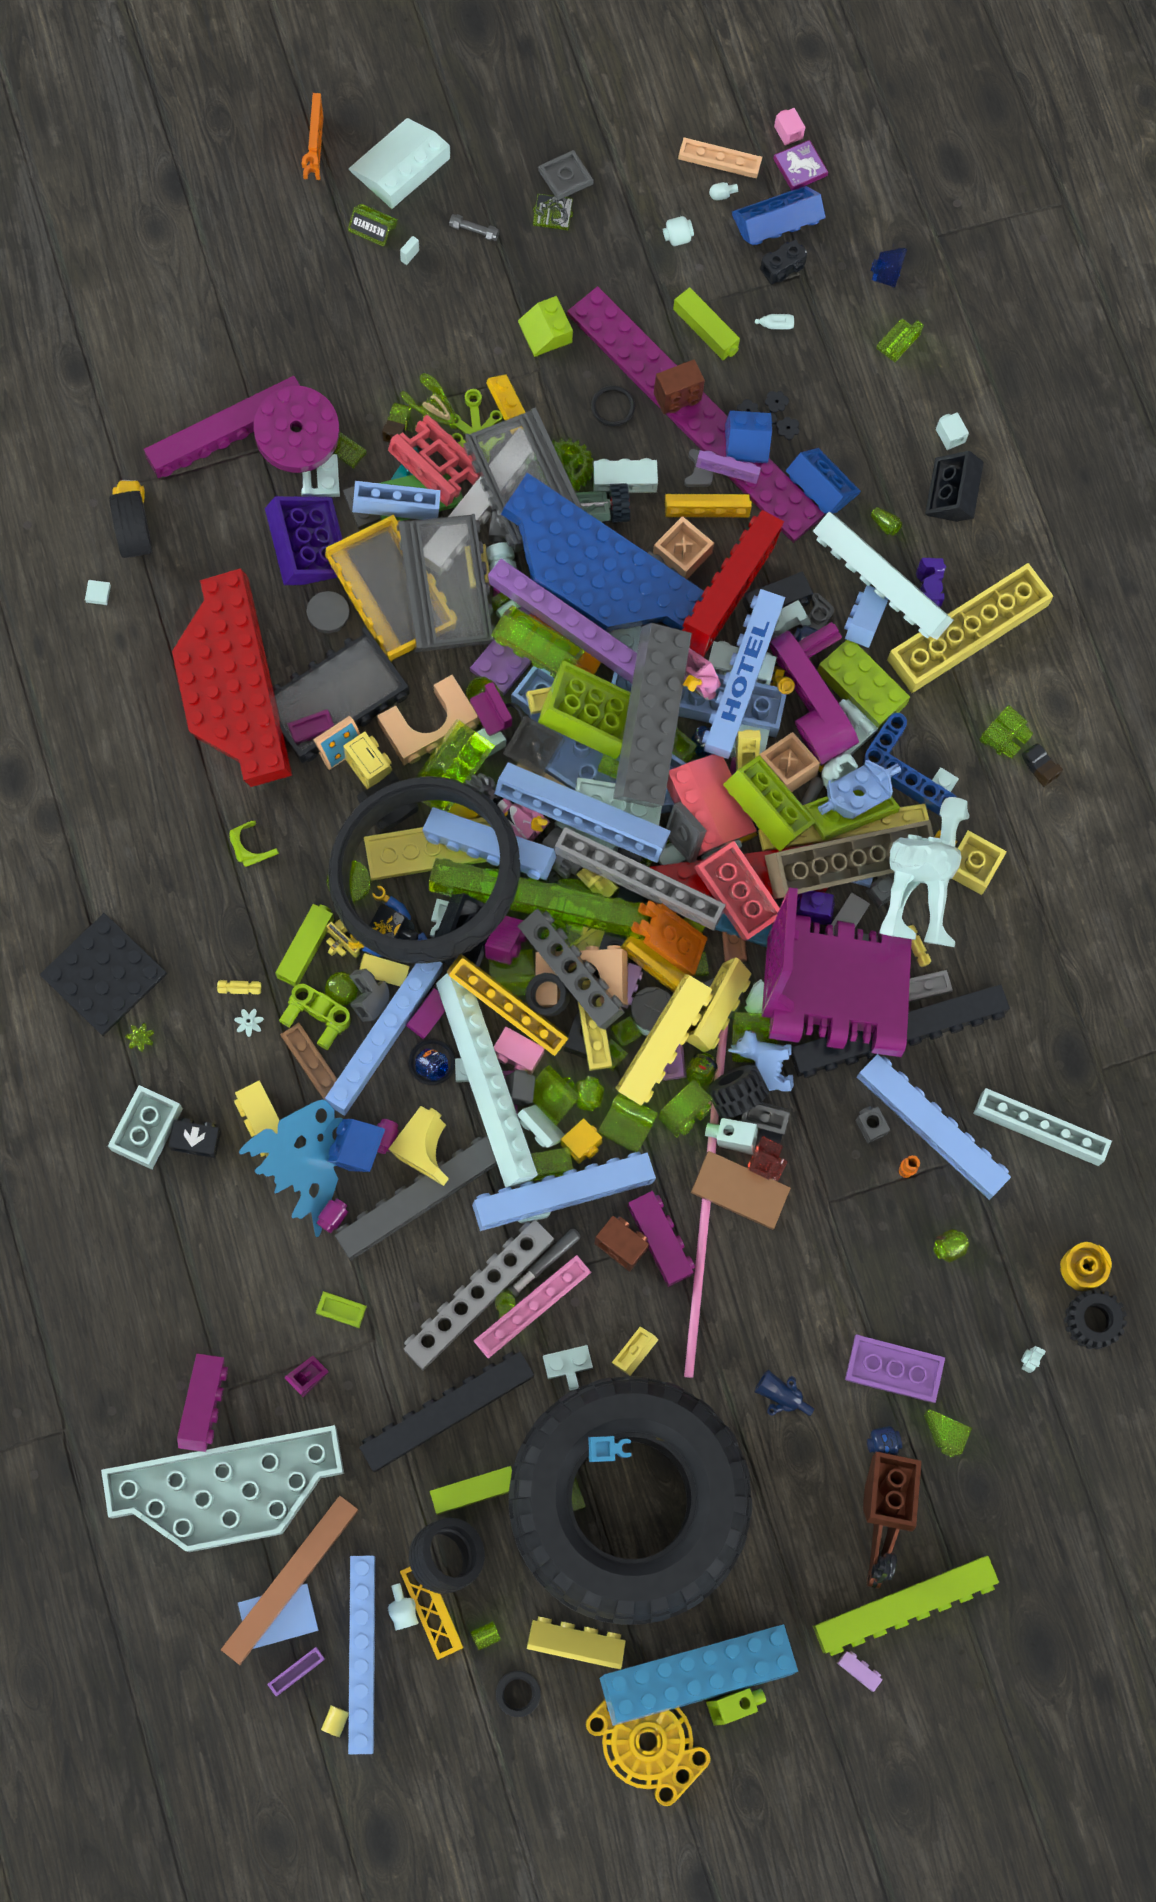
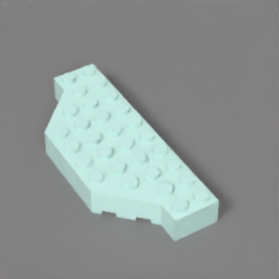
M335 1425L208 1449L206 1452L197 1451L101 1470L109 1518L113 1519L134 1514L187 1552L281 1535L321 1478L344 1474Z

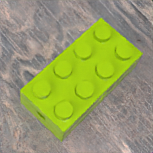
M846 640L819 664L817 672L821 678L842 699H849L878 728V731L892 714L899 713L909 701L910 696L855 642Z

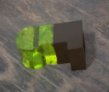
M393 403L390 416H388L382 431L383 441L390 443L391 436L400 435L402 432L405 434L411 413L410 406Z

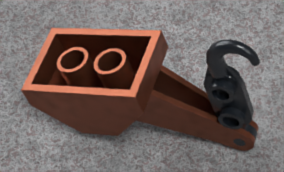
M876 1452L872 1457L863 1501L866 1522L874 1524L870 1566L867 1576L868 1587L879 1589L883 1580H892L897 1566V1556L892 1550L899 1530L913 1532L916 1528L921 1473L920 1460ZM887 1526L889 1528L881 1556L878 1559L882 1527Z

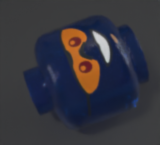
M431 1048L421 1051L415 1060L417 1073L432 1081L439 1080L445 1076L449 1068L447 1057Z

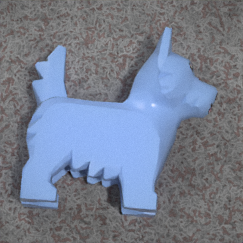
M746 1030L743 1038H740L737 1044L731 1045L732 1048L728 1049L729 1052L737 1053L742 1057L755 1061L769 1091L777 1089L780 1091L792 1090L794 1086L793 1075L784 1077L780 1074L782 1072L783 1060H788L789 1055L792 1054L791 1044L778 1045L760 1042L757 1040L755 1032Z

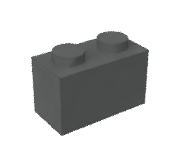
M761 1102L753 1109L743 1113L741 1121L757 1124V1128L785 1134L791 1109Z

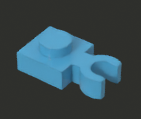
M614 1436L588 1437L589 1462L615 1461V1454L622 1458L632 1456L631 1453H624L622 1451V1445L631 1443L630 1439H621L614 1443Z

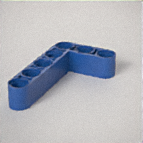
M894 713L887 719L867 749L862 763L864 765L865 761L869 760L868 757L874 756L879 762L873 763L884 769L898 764L901 772L891 777L892 786L918 803L925 804L926 808L941 816L942 802L948 797L957 796L890 755L907 725V719L903 714ZM896 722L901 726V728L896 729L891 725V723ZM885 739L890 745H883L880 740ZM911 779L915 785H908L905 780ZM924 791H931L933 793V797L926 796L924 794Z

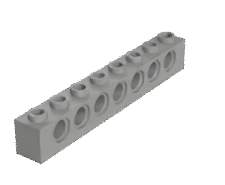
M564 827L555 845V854L658 904L663 903L672 911L709 929L715 930L724 913L726 904Z
M536 1220L532 1223L527 1221L519 1229L520 1234L515 1239L511 1237L502 1246L504 1250L499 1255L495 1253L487 1260L488 1266L483 1271L478 1269L470 1277L472 1282L467 1287L462 1285L453 1294L455 1298L450 1303L446 1301L437 1310L439 1314L433 1320L428 1318L421 1325L423 1330L417 1336L412 1334L404 1342L406 1345L404 1352L423 1371L554 1242V1238ZM523 1240H530L533 1243V1247L526 1251L520 1247V1243ZM507 1256H514L517 1263L509 1267L505 1265L504 1259ZM498 1272L501 1278L498 1282L492 1283L487 1278L488 1274ZM474 1288H481L484 1291V1296L480 1299H475L472 1297L471 1292ZM458 1304H465L468 1307V1311L464 1315H458L455 1312V1307ZM442 1320H448L451 1323V1328L448 1331L444 1332L438 1328V1324ZM426 1336H431L435 1339L434 1345L430 1348L422 1345V1340Z

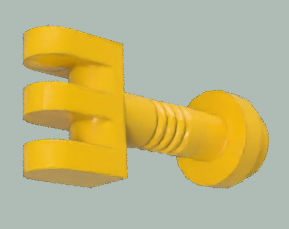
M774 666L773 671L775 674H772L771 680L773 682L770 685L776 686L782 694H790L795 688L794 681L789 677H783L784 669Z

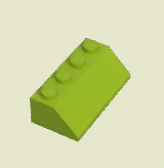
M760 755L737 770L723 784L728 793L740 804L743 811L752 818L756 826L763 831L772 845L779 851L787 847L816 822Z

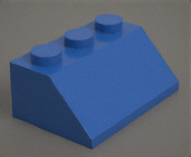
M819 448L800 452L786 470L790 475L791 481L799 485L804 490V494L808 498L813 499L818 504V508L825 514L828 512L832 514L837 513L861 492Z

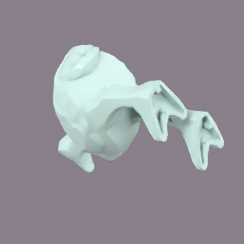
M948 797L944 800L940 809L942 817L940 838L928 837L927 839L908 834V838L900 837L892 844L890 867L895 872L891 888L890 907L882 923L880 934L916 940V933L904 924L902 913L910 893L920 883H925L928 886L930 923L924 942L949 947L955 946V941L946 933L942 923L948 882L959 869L962 859L960 850L955 847V840L959 822L969 819L970 816L966 800L957 797Z

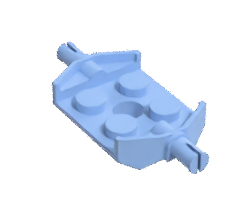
M866 760L863 766L832 783L829 780L827 784L828 802L818 807L819 812L824 815L833 810L845 818L853 819L884 802L892 796L891 777L901 772L900 766L898 767V764H895L888 769H884ZM861 790L864 795L856 796L853 791Z

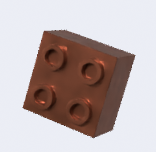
M695 359L656 374L653 394L663 415L669 412L675 413L687 405H696L702 400L705 380Z
M612 1216L596 1236L594 1244L630 1272L647 1251L649 1244L646 1241L648 1239L641 1232L636 1231L635 1233L629 1229L630 1224L622 1217L616 1218Z

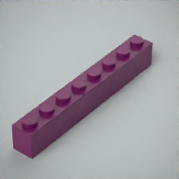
M295 376L145 448L146 459L157 478L167 477L173 471L181 467H187L199 458L208 457L211 452L217 449H224L230 443L246 438L250 433L254 432V418L262 401L269 394L280 388L300 386Z

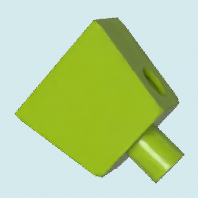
M750 1688L708 1701L706 1704L713 1725L716 1726L725 1725L758 1712L757 1705L765 1703L766 1698L761 1688L752 1692Z

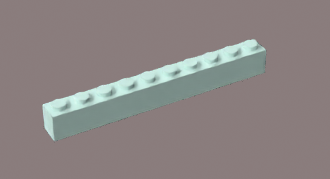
M447 973L436 985L505 1188L520 1186L538 1175L477 998Z

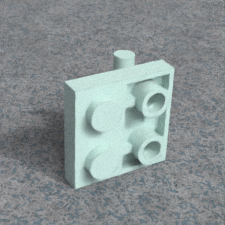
M843 699L839 705L851 722L859 740L857 745L844 752L852 755L878 731V728L849 699Z

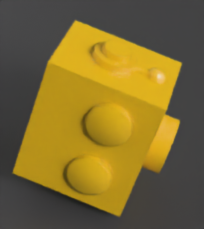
M584 1118L561 1138V1146L565 1149V1153L568 1156H572L578 1164L587 1157L589 1159L598 1152V1147L602 1144V1137L597 1132V1129L593 1125L591 1126Z

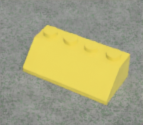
M735 957L721 965L710 986L713 989L710 993L713 995L711 1001L707 1006H702L699 1011L701 1014L700 1019L695 1026L691 1024L687 1030L689 1036L686 1042L703 1052L713 1050L720 1040L718 1038L720 1031L725 1030L730 1022L728 1016L731 1011L734 1012L740 1003L738 999L740 994L744 993L751 983L749 981L751 972L740 959Z
M539 1616L537 1621L532 1620L526 1649L621 1670L626 1640H621V1634L607 1632V1636L598 1635V1629L584 1627V1631L574 1629L575 1624L561 1621L560 1626L551 1624L552 1619Z

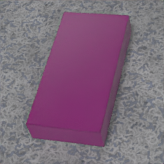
M326 709L287 723L297 745L318 737L332 728L334 723L329 710Z

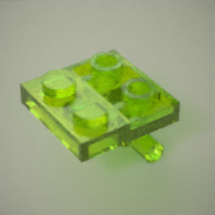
M533 949L520 950L518 958H513L510 965L489 959L490 976L514 995H525L527 985L535 977Z
M618 1093L598 1133L633 1152H639L658 1113Z

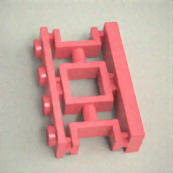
M426 415L422 422H417L415 431L418 434L409 439L403 432L400 435L396 434L391 438L388 451L427 489L441 490L440 501L447 507L453 502L454 497L457 498L462 488L458 484L467 479L474 485L480 478V474H476L472 467V456L467 455L465 449L450 434L442 429L429 415ZM428 437L433 441L431 445L425 441ZM417 445L422 449L419 454L413 449ZM436 451L448 461L441 467L429 458ZM457 465L463 469L460 473L454 469ZM446 473L451 477L448 481L443 477Z

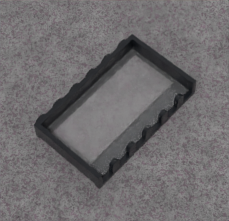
M366 627L362 628L363 635L354 641L352 638L346 639L344 641L345 647L336 653L333 649L329 650L326 653L327 658L319 664L316 661L310 662L308 664L309 670L299 676L297 672L293 673L290 676L291 682L283 687L279 684L273 686L284 739L301 763L314 760L320 751L313 739L296 745L287 723L328 709L334 726L350 716L357 728L359 726L364 727L372 721L373 717L389 710L390 706L396 702H403L410 694L408 685Z

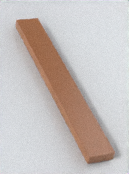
M341 1496L337 1498L221 1648L222 1652L241 1665L359 1510Z

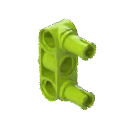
M298 984L293 988L292 995L288 1001L289 1005L279 1019L282 1024L290 1028L300 1011L303 1012L304 1010L315 1019L326 1023L327 1028L317 1042L325 1050L329 1049L337 1035L344 1032L351 1023L349 1011L345 1007L306 984ZM300 992L308 993V997L305 1000L297 999V995ZM339 1014L346 1016V1020L342 1023L334 1021L335 1017Z

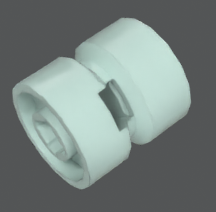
M507 542L496 543L486 548L487 560L490 564L489 571L494 568L500 559H503L517 569L516 562L512 561L515 558L513 547H509Z

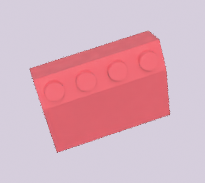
M714 754L669 770L667 789L673 802L681 801L707 830L698 856L757 831L751 817L743 811L740 804L723 786L732 775L725 759Z

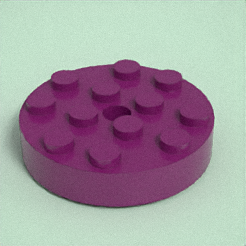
M304 386L280 388L269 394L257 409L254 418L256 444L263 457L278 469L292 473L314 470L328 461L337 447L339 440L337 413L330 401L312 388ZM292 426L300 427L302 430L300 432H293Z

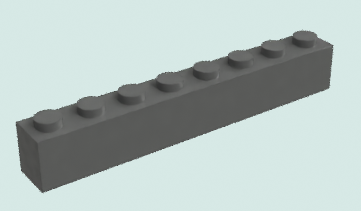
M488 1135L484 1138L479 1136L470 1143L472 1146L466 1150L461 1148L451 1155L452 1159L448 1162L441 1161L438 1163L439 1169L449 1178L444 1186L421 1174L413 1180L415 1183L408 1188L405 1185L394 1192L395 1196L391 1199L384 1198L375 1205L376 1208L371 1212L366 1210L356 1217L357 1221L351 1225L346 1223L339 1227L335 1237L350 1261L497 1166L498 1164Z

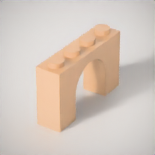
M453 675L434 684V693L447 713L445 723L437 731L420 733L413 730L407 724L397 706L377 716L378 724L403 765L417 762L422 755L437 751L440 745L455 741L458 735L473 731L479 724V718Z
M618 945L607 946V949L599 950L597 946H588L586 950H580L582 953L580 955L581 959L584 962L592 963L598 970L600 978L608 984L609 989L607 991L611 996L615 994L623 1005H628L627 951L621 949V946ZM555 950V955L559 956L563 951ZM536 952V975L542 973L555 974L539 952ZM576 962L571 963L569 969L576 965ZM553 982L542 983L536 991V1001L544 1008L553 1007L560 999V989ZM600 996V1003H601V1004L604 1003V997H603V996Z

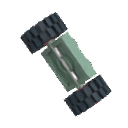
M627 483L610 484L609 499H607L606 491L576 493L583 510L600 522L610 521V513L612 523L630 521V500Z

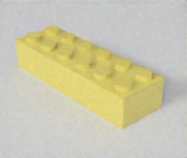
M688 974L684 975L616 1086L618 1092L641 1106L643 1102H649L654 1093L652 1091L654 1084H659L666 1073L664 1072L667 1063L671 1065L678 1054L675 1051L679 1044L683 1045L689 1036L687 1030L691 1024L695 1026L700 1019L701 1014L699 1011L702 1006H707L711 1001L713 995L710 993L713 989Z

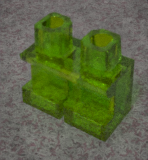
M1008 704L996 720L984 731L979 741L984 745H990L999 756L1004 753L1013 759L1021 749L1013 740L1018 738L1026 744L1032 737L1033 732L1026 726L1028 721Z

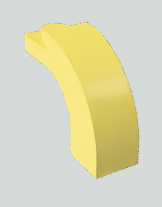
M760 730L738 731V736L736 737V771L759 756Z

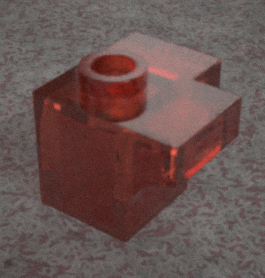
M762 1135L747 1164L748 1170L768 1180L773 1179L778 1182L788 1163L786 1159L779 1156L783 1146Z

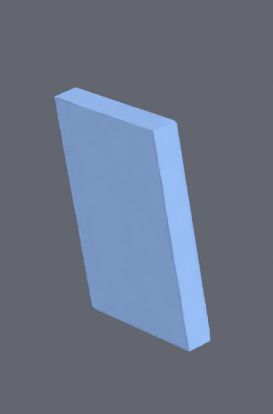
M308 1584L301 1585L253 1649L319 1631ZM262 1596L238 1602L242 1621Z

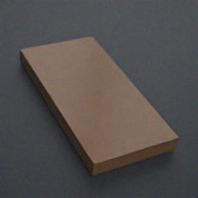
M708 1151L690 1193L773 1230L791 1188Z

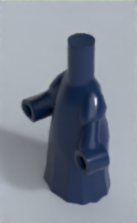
M768 1369L754 1390V1393L779 1403L777 1406L775 1404L769 1405L767 1413L771 1416L780 1411L790 1412L796 1409L811 1416L815 1409L803 1401L802 1392L797 1388L796 1378L793 1376L788 1378L786 1384Z

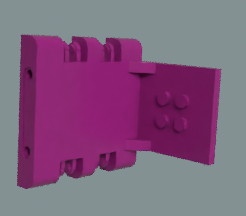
M789 887L767 936L761 1017L770 1018L769 1039L799 1043L804 1023H806V1035L812 1034L813 1024L819 1025L820 1037H825L828 1026L827 1047L844 1049L849 1029V1039L853 1042L857 1039L858 1030L864 1031L863 1043L867 1044L870 1042L871 1032L873 1033L871 1053L902 1057L907 1043L912 939L880 934L879 930L878 942H876V931H870L869 941L863 940V929L856 930L854 939L855 924L838 920L834 926V936L833 925L827 924L824 935L819 934L820 925L816 922L813 923L812 933H810L811 917L796 914L798 889Z

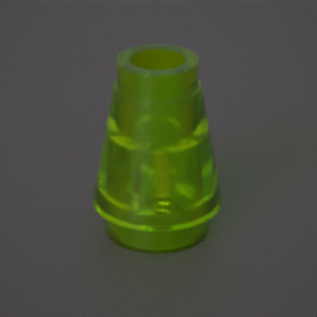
M879 507L875 508L871 513V518L886 535L894 536L902 527L899 517Z

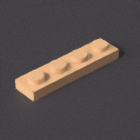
M683 138L678 157L679 160L756 179L762 161L761 156L688 138Z

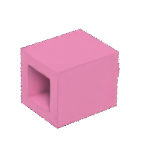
M795 108L783 110L776 115L774 127L785 146L803 139L805 126Z

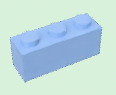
M867 585L864 593L859 592L855 601L856 604H854L850 613L851 617H848L844 629L848 630L845 639L869 648L889 599L887 597L882 599L874 592L876 588Z

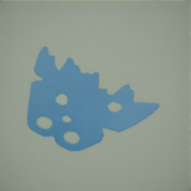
M326 1100L315 1101L281 1119L278 1123V1133H275L272 1129H264L251 1138L239 1151L240 1154L250 1152L251 1157L260 1153H269L262 1164L255 1169V1173L259 1175L264 1174L266 1177L274 1175V1182L276 1183L275 1193L291 1185L294 1187V1192H301V1197L292 1213V1218L298 1217L302 1219L311 1212L316 1237H319L322 1228L316 1224L319 1220L318 1216L328 1201L332 1200L338 1181L333 1168L337 1165L328 1162V1158L330 1156L329 1149L335 1142L332 1132L343 1120L342 1118H334V1109ZM320 1108L327 1112V1118L323 1123H319L315 1117L317 1110ZM319 1134H323L324 1136L321 1142H319L317 1139V1136ZM302 1135L306 1138V1145L298 1149L294 1147L297 1138ZM313 1183L319 1184V1191L315 1198L309 1194V1189Z

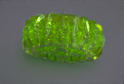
M561 437L559 443H557L553 439L552 444L561 463L564 464L563 467L570 483L578 491L580 485L585 487L587 484L586 480L590 481L591 479L590 473L594 470L592 466L594 459L591 458L590 450L586 451L585 444L579 446V440L572 443L570 437L568 441H564ZM582 463V469L575 475L574 469ZM539 465L537 470L538 473H541L540 479L545 480V485L548 486L549 484Z

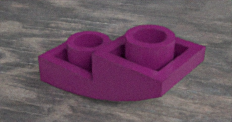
M434 988L429 993L422 1005L406 1024L409 1029L422 1039L427 1036L445 1012L438 990Z

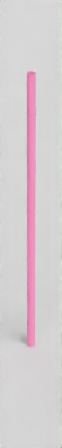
M728 1026L725 1030H721L718 1036L720 1038L716 1056L718 1068L715 1071L714 1081L724 1074ZM712 1103L710 1123L719 1125V1115ZM708 1137L707 1152L710 1151L716 1154L717 1138ZM703 1198L684 1377L693 1378L711 1205L710 1201Z

